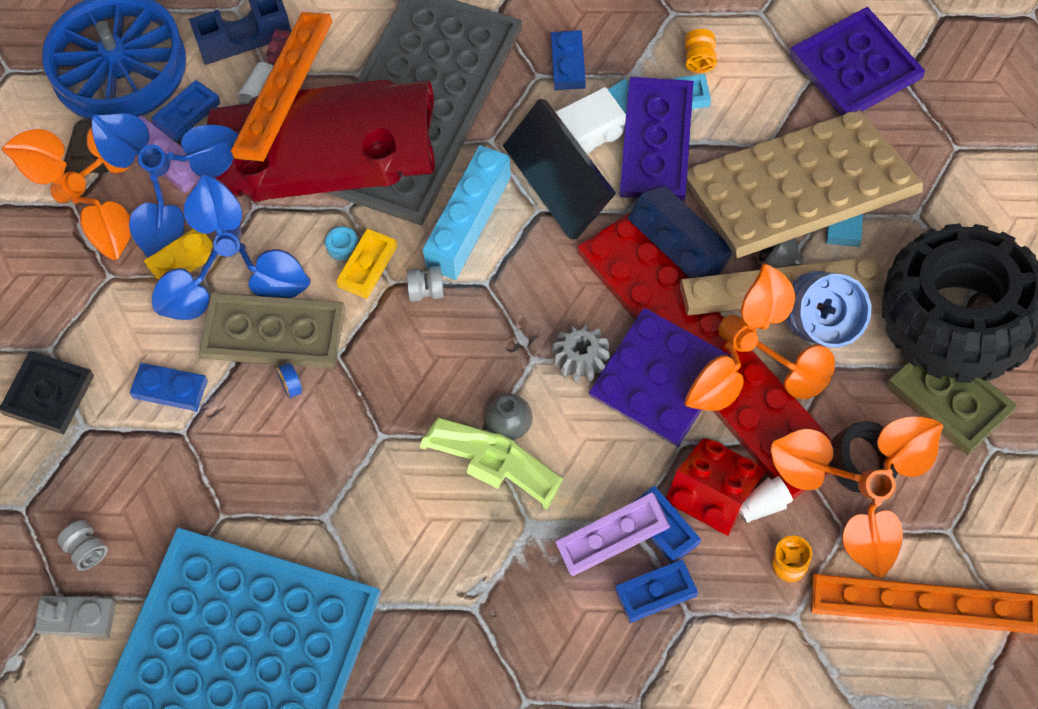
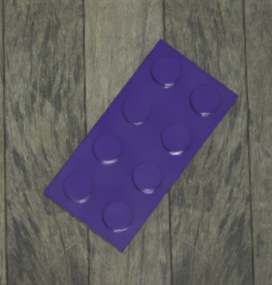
M630 77L620 197L639 198L642 193L666 186L681 201H685L694 81Z

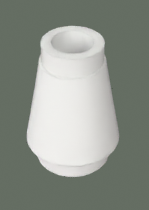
M779 476L772 480L768 477L753 490L744 503L740 514L746 523H749L752 520L787 509L786 505L792 502L793 498Z

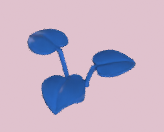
M126 113L93 115V138L102 158L114 167L127 168L133 164L137 155L140 166L150 175L158 206L154 203L141 204L133 211L129 221L133 240L142 249L147 258L180 238L185 229V219L182 211L174 205L164 206L158 177L168 172L170 161L172 160L181 162L189 160L191 170L198 176H201L203 173L213 177L220 176L228 170L234 160L231 149L239 135L237 132L219 125L196 126L187 131L181 139V146L186 155H177L172 152L166 154L157 145H147L149 142L148 128L139 117Z
M203 173L187 196L183 211L185 220L194 230L204 234L215 231L211 254L196 279L187 270L182 268L173 269L165 273L155 285L152 294V307L158 315L177 320H192L201 316L208 307L209 293L206 288L199 284L205 278L218 254L229 257L237 252L241 253L247 268L254 272L249 279V287L257 296L291 299L308 288L311 279L293 255L280 249L263 252L258 256L255 266L246 251V245L241 243L242 231L239 225L242 219V208L239 201L222 182L207 173Z

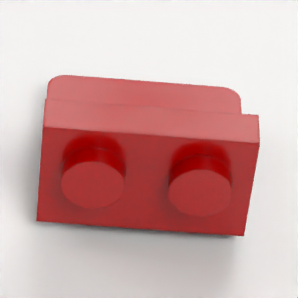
M704 438L678 468L666 499L673 507L729 536L734 529L744 503L762 480L765 469L754 460L733 452L720 442Z

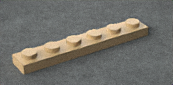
M877 256L776 268L788 278L790 283L802 274L811 271H824L848 275L859 281L868 293L883 292L885 286V279ZM760 270L682 279L680 290L687 316L741 309L743 299L748 289L756 280Z

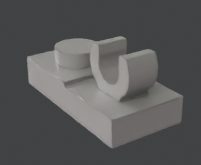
M41 596L34 631L39 635L110 638L116 603L113 599Z

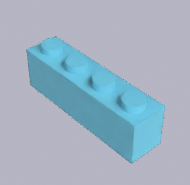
M479 145L423 248L427 270L430 266L440 265L443 276L457 280L511 178L509 155Z

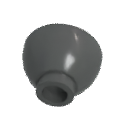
M793 238L761 250L758 256V267L761 268L763 263L774 268L800 265L803 256L798 252L796 239Z
M512 393L500 394L493 398L487 405L484 414V423L489 432L500 433L512 440L525 435L530 429L533 420L529 404L522 397Z

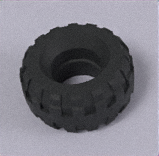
M960 223L948 224L940 231L930 229L920 234L913 242H909L906 247L900 250L895 256L893 265L889 268L882 297V318L886 321L885 331L891 342H893L895 348H902L901 354L914 367L921 365L927 369L928 375L942 379V376L956 378V382L971 383V381H974V378L982 377L983 381L998 378L1004 375L1006 371H1012L1015 367L1018 368L1028 360L1033 349H1036L1038 346V261L1036 260V255L1027 246L1021 247L1015 242V237L1003 231L997 233L988 230L989 226L974 224L973 227H962ZM951 287L971 289L989 297L995 304L985 308L961 307L945 299L938 290Z

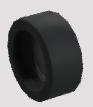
M863 421L843 429L832 439L833 458L829 463L830 467L862 474L852 463L849 454L850 442L858 437L863 438L873 446L879 458V470H883V463L888 457L879 451L877 439L884 427L878 423ZM891 464V470L893 471L892 476L895 479L898 473L894 470L893 465ZM834 475L841 485L850 491L861 493L857 481Z

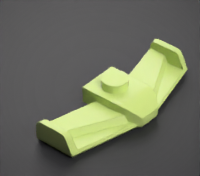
M438 417L421 441L420 448L426 450L429 447L471 459L466 473L495 488H499L505 477L509 478L543 504L542 507L546 510L550 507L563 481L561 476L517 445L514 440L500 433L495 434Z

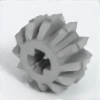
M586 323L582 326V330H577L571 324L569 334L559 332L557 336L558 342L552 345V353L555 355L553 358L555 368H561L563 378L574 374V381L576 383L579 382L581 376H585L591 382L594 379L593 372L601 374L605 368L604 364L610 361V353L607 351L609 349V341L607 338H601L599 328L589 332V326Z

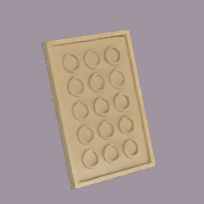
M861 110L848 112L845 115L689 168L687 170L686 184L736 258L923 192V181Z

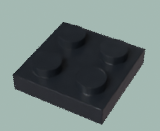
M29 351L0 405V412L4 416L64 435L94 374L90 369Z

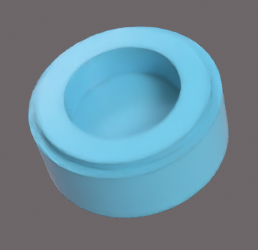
M344 226L332 229L325 238L328 254L333 259L339 261L348 260L359 243L355 231Z

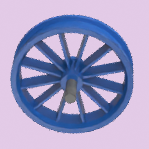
M84 0L67 10L54 23L44 42L42 60L45 73L61 103L76 115L92 120L93 115L118 113L132 114L139 117L161 106L176 91L183 78L186 68V51L173 17L158 2L154 0ZM124 17H137L122 36ZM115 18L113 35L107 22L104 20ZM151 21L160 26L140 36ZM93 25L100 37L99 43L79 35V33ZM171 38V47L151 48ZM69 43L88 50L64 52ZM167 62L162 72L143 63ZM80 65L59 76V66ZM134 71L153 81L138 90L129 74ZM108 77L106 99H93L92 96ZM125 77L133 93L115 98L117 79ZM88 79L77 94L68 89Z

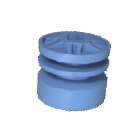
M811 271L800 275L791 283L795 292V303L791 313L785 319V323L796 336L822 346L839 348L853 343L863 335L870 322L872 306L868 292L859 281L844 274ZM818 303L825 305L823 312L816 309Z

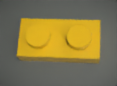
M367 228L337 278V287L368 299L397 249V241Z
M192 229L144 260V263L157 281L165 273L173 269L182 268L190 273L206 263L211 254L213 242L206 234Z

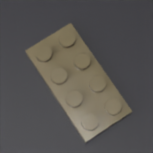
M211 293L199 349L201 359L277 365L289 362L293 366L335 369L345 313L344 302Z

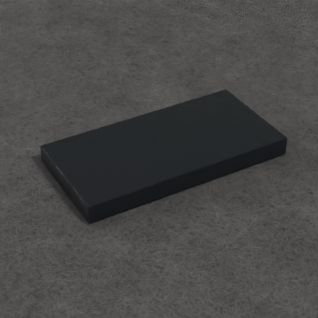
M539 99L503 144L504 149L569 239H578L616 194L547 100Z

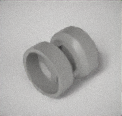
M440 265L430 266L428 270L420 271L418 268L407 269L410 302L421 301L424 297H431L434 300L444 299Z
M86 520L70 524L57 538V543L65 553L71 554V561L79 571H85L96 566L108 552V548L103 541L93 536L94 530Z

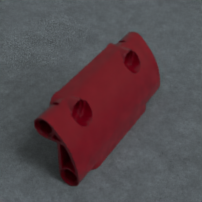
M374 80L299 90L264 162L234 158L228 170L214 178L222 182L235 197H242L244 194L254 202H261L268 199L359 188L387 187L397 183L401 179L402 174L404 177L433 174L435 172V157L429 136L434 109V95L430 80L395 84L390 80ZM258 96L253 97L248 104L211 108L207 125L224 126L239 134Z

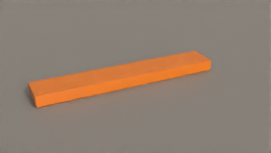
M301 12L231 149L235 159L264 162L333 22L330 14Z
M813 574L811 613L1038 634V594Z

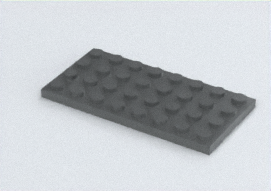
M401 0L356 83L390 80L395 84L430 80L434 95V109L429 136L435 157V172L433 174L404 177L402 174L401 179L397 183L387 187L376 186L326 193L422 226L522 29V20L457 0Z

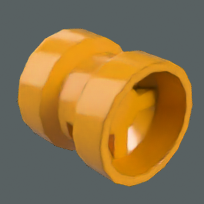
M695 29L688 32L684 38L687 51L685 56L687 69L695 73H705L713 70L717 65V54L714 50L716 47L714 32L708 29Z
M796 535L786 536L778 542L772 560V570L778 578L786 582H796L806 575L813 555L809 543Z

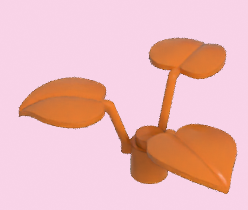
M92 126L88 130L86 142L89 151L98 159L79 173L71 171L64 174L66 162L61 160L65 148L62 141L52 132L43 129H33L22 132L10 139L1 150L14 162L26 178L40 185L51 183V195L59 203L73 201L75 205L78 203L93 205L85 207L80 213L82 230L88 240L103 255L113 261L119 259L131 237L129 228L130 215L125 208L116 202L107 201L101 205L98 199L81 197L86 189L84 177L102 163L110 172L115 174L122 173L131 166L117 168L102 158L94 142Z
M763 263L756 280L748 289L743 299L740 312L741 317L729 315L722 320L718 332L719 336L727 342L724 348L729 351L731 357L728 355L718 356L704 367L684 400V404L687 407L716 411L726 408L735 401L743 386V377L737 372L741 367V363L736 350L747 352L754 349L755 346L791 369L784 380V388L793 397L809 399L820 394L829 385L831 377L834 375L835 358L827 347L814 344L800 352L794 364L758 340L755 328L766 330L770 323L777 324L783 322L791 313L795 303L794 288L788 278L779 270Z
M905 417L888 423L882 429L877 439L879 451L888 457L883 463V470L869 469L861 475L827 466L833 458L832 444L824 434L812 429L797 430L773 441L771 444V456L773 464L781 477L793 487L801 490H815L823 484L825 472L858 482L860 492L865 497L872 499V502L867 509L868 515L856 514L847 521L842 533V543L852 560L867 569L874 576L882 578L895 563L903 539L902 525L893 512L882 510L875 513L877 506L882 504L881 500L891 497L896 488L891 464L894 470L902 476L918 477L925 474L933 466L938 455L943 424L937 420L925 417Z

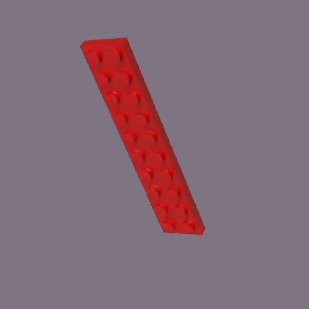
M630 213L577 246L579 256L635 321L643 308H646L730 355L729 351L724 348L727 342L719 336L718 332L719 325L724 317L719 312L687 316L680 283L682 279L689 278L665 253L628 220ZM736 350L741 363V367L737 372L743 377L742 389L735 401L729 406L713 412L753 459L765 469V473L771 480L779 476L792 498L795 499L806 490L793 487L778 473L771 456L772 442L802 429L819 431L828 438L830 443L832 439L797 399L786 391L781 381L753 350L747 352Z

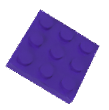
M868 6L791 47L789 54L841 116L848 112H857L859 110L863 112L919 81L925 73L922 66Z
M643 308L589 391V395L591 398L672 445L679 447L702 409L689 408L684 404L692 384L710 361L722 355L731 356L659 315Z

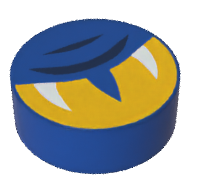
M287 362L277 366L278 377L287 397L290 399L300 395L302 387L293 365Z

